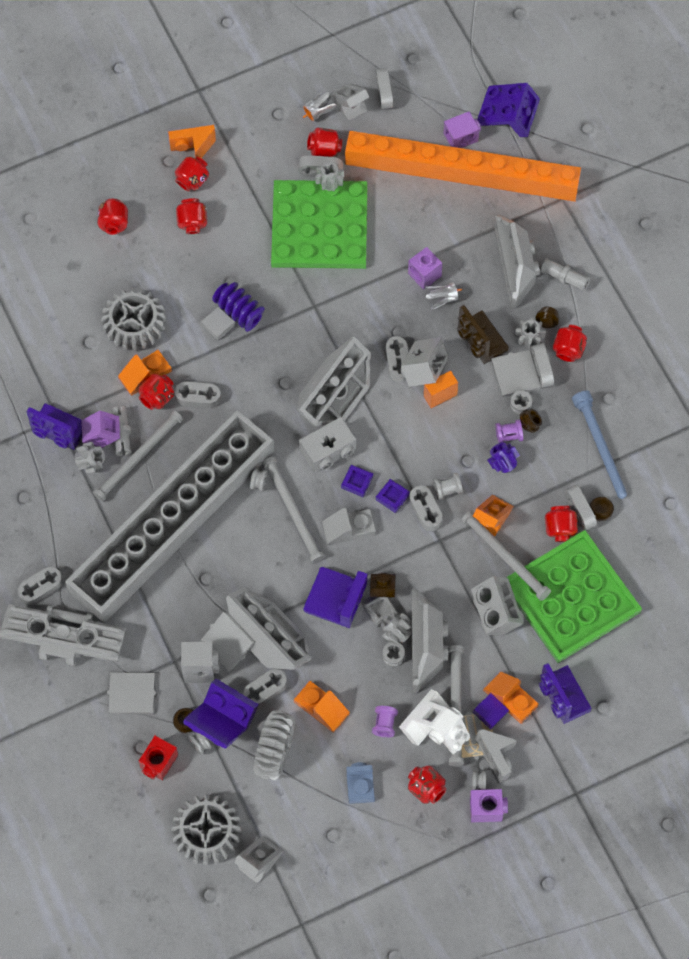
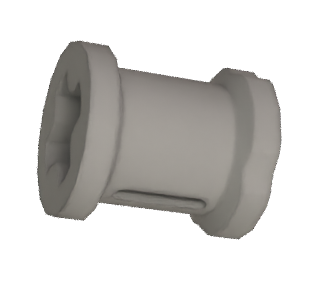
M453 473V476L443 479H433L438 500L442 499L445 495L453 493L463 494L458 473Z

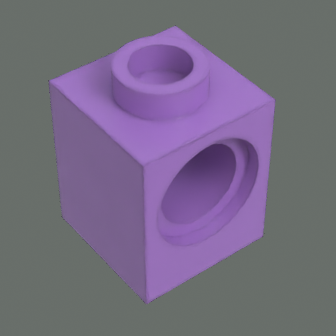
M470 111L444 121L443 133L451 147L463 148L478 142L481 126L476 118L473 119Z
M426 247L408 261V274L424 290L425 286L431 285L442 276V262Z
M100 410L82 420V443L93 442L95 447L101 446L103 448L120 439L119 416Z
M502 789L471 790V822H502L503 813H508L507 797L502 798ZM486 801H491L496 805V808L489 811L484 809L482 804Z

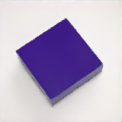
M350 465L341 484V489L364 497L373 479V473Z
M389 479L377 494L376 501L396 513L410 496V491Z
M490 693L472 713L491 730L509 712V709Z

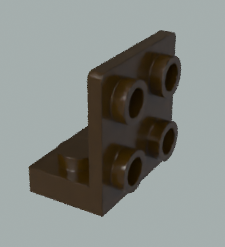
M465 305L459 307L457 331L463 340L468 341L470 350L475 358H480L483 364L491 361V358L498 357L508 351L509 346L483 310L472 316Z

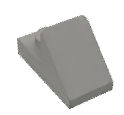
M348 83L330 93L331 99L348 121L367 111L364 100L369 98V95L364 88Z
M342 508L322 521L327 545L376 535L370 509L348 514L347 509Z
M484 729L478 731L474 739L480 747L497 782L501 783L507 780L512 773V765L506 755L503 756L502 753L514 748L517 741Z
M262 836L242 851L234 863L239 866L240 871L258 883L274 865L283 851Z

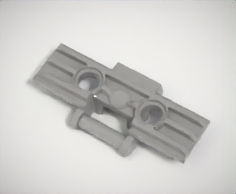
M8 604L0 631V638L40 646L39 658L41 660L48 661L49 655L66 658L67 665L75 666L76 654L117 662L126 628L94 622L93 614L87 613V615L54 609L52 605H48L46 611ZM53 618L82 625L79 628L51 622ZM35 622L44 624L45 629L41 633H33L31 631L32 625ZM90 633L94 635L91 643H82V640L89 637Z

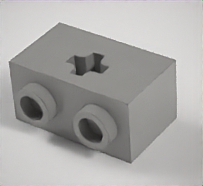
M442 337L414 342L401 365L402 376L406 378L409 387L436 383L449 358Z
M339 417L300 439L299 450L314 473L319 470H327L340 458L346 459L350 457L356 450V438L343 419Z
M182 642L181 668L184 683H210L215 680V674H220V659H218V650L213 648V642Z

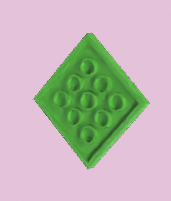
M274 180L271 268L366 269L367 181H343V186L338 185L335 191L322 190L321 184H316L315 181Z
M585 530L524 566L543 586H547L551 590L548 597L540 601L536 597L537 593L516 572L506 577L509 579L518 608L557 663L565 660L642 611L641 606Z

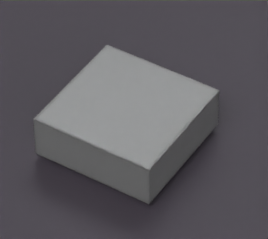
M217 307L201 321V326L215 339L219 340L235 326V322L223 310Z
M377 597L364 604V609L376 628L381 626L382 621L387 615L398 613L388 597Z

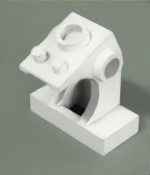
M432 689L399 726L412 744L419 746L425 737L429 735L435 743L440 745L443 742L453 755L461 750L465 741L470 739V735L462 721L463 715L457 709L450 708L440 694Z

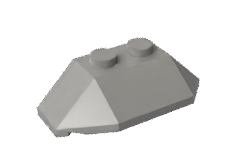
M495 215L494 229L512 310L518 307L535 285L536 275H539L538 261L533 260L532 255L535 254V246L533 240L529 241L528 232L506 217Z
M355 337L347 340L326 358L301 391L297 411L313 426L327 425L339 417L345 421L370 388L369 360H371V352Z
M246 587L226 597L230 616L255 641L249 650L266 668L294 670L310 661L311 654L309 653L307 637L274 602L259 594L252 593Z
M412 589V693H418L443 669V661H448V645H443V637H448V621H443V613L417 589Z

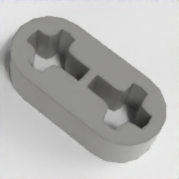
M388 68L376 69L381 109L393 108Z
M303 156L299 160L298 171L304 176L315 177L317 175V167H321L325 162L338 163L339 170L343 169V161L335 157Z
M399 336L391 337L387 341L386 358L390 378L395 382H404L406 378L402 374H398L397 363L403 364L408 355V346L406 341ZM393 345H398L400 348L399 356L395 355Z
M544 343L531 345V355L541 388L554 386V376Z
M181 382L175 388L176 401L182 406L214 408L221 401L220 390L214 384ZM185 390H189L187 398L182 396ZM209 392H213L211 400H207L206 397Z
M575 485L566 489L565 497L570 508L577 513V521L581 528L586 531L596 527L595 515L579 486Z
M416 486L410 492V505L422 528L426 531H436L442 525L441 510L427 487ZM417 494H420L422 497L426 496L425 506L422 505L420 500H416ZM427 511H429L432 517H436L435 523H432L430 520L426 521Z
M47 567L22 582L18 587V595L21 602L26 605H34L60 589L63 584L60 571L54 567ZM49 575L52 578L55 577L56 582L51 584V582H47L46 577ZM29 588L34 592V596L26 595L25 590Z
M279 669L269 670L244 688L243 695L250 698L251 691L258 693L264 690L259 693V700L251 699L259 704L257 708L262 707L286 689V675ZM271 678H281L280 686H276L275 684L269 686L271 684Z

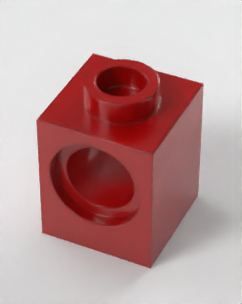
M154 735L139 759L141 772L153 780L157 777L163 781L178 757L177 747ZM155 756H162L164 758L163 762L157 765L152 764L151 759Z

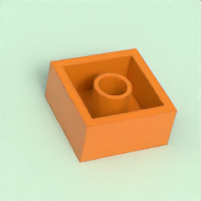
M451 370L439 376L436 383L424 384V398L430 408L457 396L458 381Z

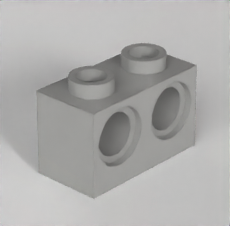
M492 576L471 589L474 597L473 602L478 609L481 626L486 635L503 636L524 624L508 578Z

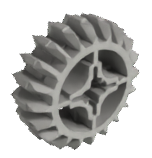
M132 287L131 293L126 294V291L122 290V296L119 297L114 294V301L107 300V308H103V316L101 318L103 332L107 334L108 340H114L116 347L122 344L125 351L129 346H132V349L136 351L137 346L141 345L145 350L146 343L154 345V338L160 339V331L165 330L164 323L166 322L165 309L163 305H160V300L154 298L151 292L145 295L143 289L139 293H135V289ZM122 312L123 317L119 319L120 322L118 324H115L117 316ZM152 314L153 318L151 323L147 327H145L144 322L147 321L148 316Z
M272 711L269 713L255 754L253 767L255 775L266 780H277L282 774L295 730L294 716L283 711Z
M207 794L204 796V801L201 802L199 797L195 796V804L192 805L190 801L186 800L185 806L187 810L178 808L177 811L181 817H173V823L176 826L171 827V832L177 835L172 840L173 843L178 844V852L185 851V859H189L194 855L193 862L195 864H198L200 858H203L204 865L206 866L209 864L208 858H213L214 863L217 864L219 863V855L227 859L228 854L226 850L234 852L236 848L232 843L240 842V837L236 835L242 832L241 826L237 825L240 823V817L234 816L236 813L234 807L227 809L229 806L227 800L219 804V796H215L213 802L210 801ZM211 812L223 817L228 825H221V822L213 821L211 819ZM202 813L199 821L187 825L195 815ZM206 820L208 821V825L210 826V829L207 834V840L205 839V835L203 834V830L206 826ZM223 834H226L224 839L219 844L211 847V842L213 841V839L217 837H222ZM185 835H192V837L201 839L202 848L190 843Z

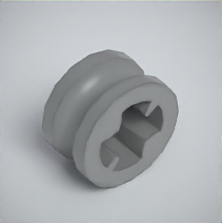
M517 391L511 396L510 408L513 413L520 415L522 411L531 409L532 397L528 392ZM520 399L522 402H525V407H522L520 404L516 405L517 400Z
M254 468L250 489L259 488V491L263 492L267 480V470L259 471V468Z
M389 642L384 646L382 657L386 665L397 667L404 662L405 649L403 645L398 642ZM393 649V652L395 650L399 651L397 659H394V657L392 659L389 658L390 650Z
M196 732V735L188 736L189 741L199 755L204 754V749L209 750L212 748L207 738Z
M472 771V790H486V771L481 773Z

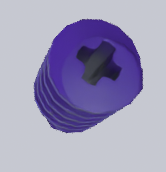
M233 282L230 285L228 283L222 284L214 292L212 301L218 304L222 310H225V313L231 316L235 322H238L241 328H245L246 332L251 331L261 320L265 308L260 306L256 309L258 301L253 300L250 302L252 298L250 294L243 296L245 293L243 288L236 291L238 288L237 282Z

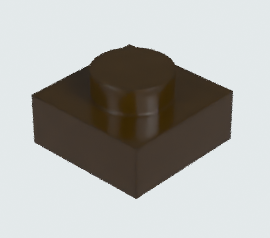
M371 574L370 597H395L396 574Z

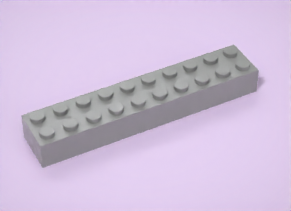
M237 410L65 581L68 593L100 621L105 623L253 474L254 468H259L262 462L274 453L273 439Z

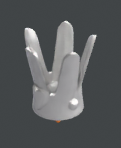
M322 89L313 100L303 106L306 113L303 118L308 116L310 120L315 121L320 115L335 110L337 106L335 103L323 107L327 103V98L330 95L329 92L320 96L323 92Z
M453 282L445 286H425L427 289H436L426 295L427 299L445 297L435 303L431 310L447 302L457 301L458 292L462 291V289H457Z

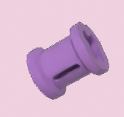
M520 419L516 420L515 423L503 425L495 423L498 443L511 440L523 441Z
M377 706L375 708L377 714L376 725L372 728V733L380 737H394L393 724L394 718L398 714L397 709L390 706Z

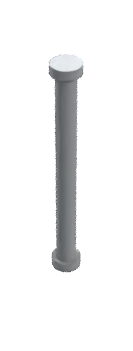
M173 410L169 414L170 417L99 489L96 488L93 491L97 499L104 502L107 499L106 495L177 423L180 424L183 421L182 416L178 412Z
M269 457L262 462V465L265 469H268L311 555L310 560L312 564L319 563L325 559V555L319 551L276 465V458Z
M473 511L467 512L462 517V522L465 525H469L537 593L536 597L540 601L547 598L551 590L547 586H543L473 517Z
M452 645L448 647V654L451 655V707L461 713V654H463V647ZM462 748L454 755L451 753V758H449L450 766L464 765Z

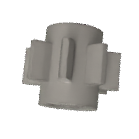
M325 162L321 167H317L315 182L316 184H321L322 190L335 191L338 185L343 186L344 169L338 170V163Z
M532 317L525 322L521 320L520 328H517L515 331V336L520 337L518 344H524L528 349L531 348V345L541 344L540 338H545L546 331L541 330L542 322L538 323Z
M88 442L76 448L77 452L74 459L79 470L85 469L86 474L96 472V469L103 468L102 464L105 460V454L101 446L94 447L93 442Z
M390 613L381 623L382 630L384 631L381 636L388 642L397 643L398 641L403 643L412 633L411 626L409 625L411 619L404 613Z

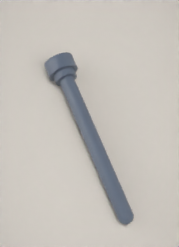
M588 390L579 392L572 397L574 406L583 412L616 494L620 499H624L627 496V492L592 411L593 398Z

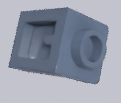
M357 762L353 763L350 767H346L349 804L375 802L372 765Z

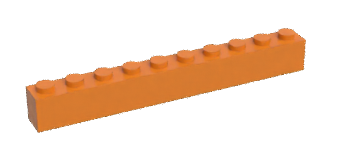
M349 131L345 149V165L576 202L581 167L356 131Z

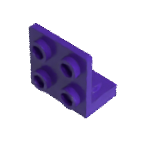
M528 83L489 86L477 120L480 126L509 124L519 137H528L540 98Z
M44 403L40 412L28 407L26 412L32 432L37 437L42 439L47 437L64 449L67 447L73 450L76 449L82 438L81 419Z
M320 567L303 611L350 629L368 584V574L358 571L356 577L353 578L325 567Z
M549 663L544 664L542 674L540 675L539 687L545 697L549 696L554 716L557 719L561 718L563 724H566L591 712L592 708L569 666L566 665L553 672Z
M215 679L210 684L204 702L184 719L183 723L194 732L200 733L214 744L226 749L250 727L259 704L220 680Z

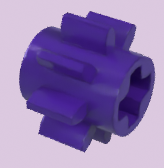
M502 442L491 448L490 454L492 457L487 459L492 469H495L497 472L501 470L502 473H507L517 466L515 458L520 455L515 446L512 447L510 443L506 445V443Z

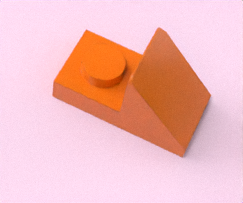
M214 125L168 131L171 151H186L187 149L194 148L195 158L197 156L202 158L216 141Z
M156 350L143 359H140L137 354L134 355L118 375V378L132 396L139 392V387L150 375H167L172 372V369L161 352Z
M492 494L476 508L473 517L493 536H496L514 506Z
M500 672L483 691L488 695L492 693L509 709L508 713L522 724L538 707L539 703L520 687L521 681L518 678Z
M311 681L306 684L294 699L295 704L333 733L350 714L332 691L328 690L326 693Z

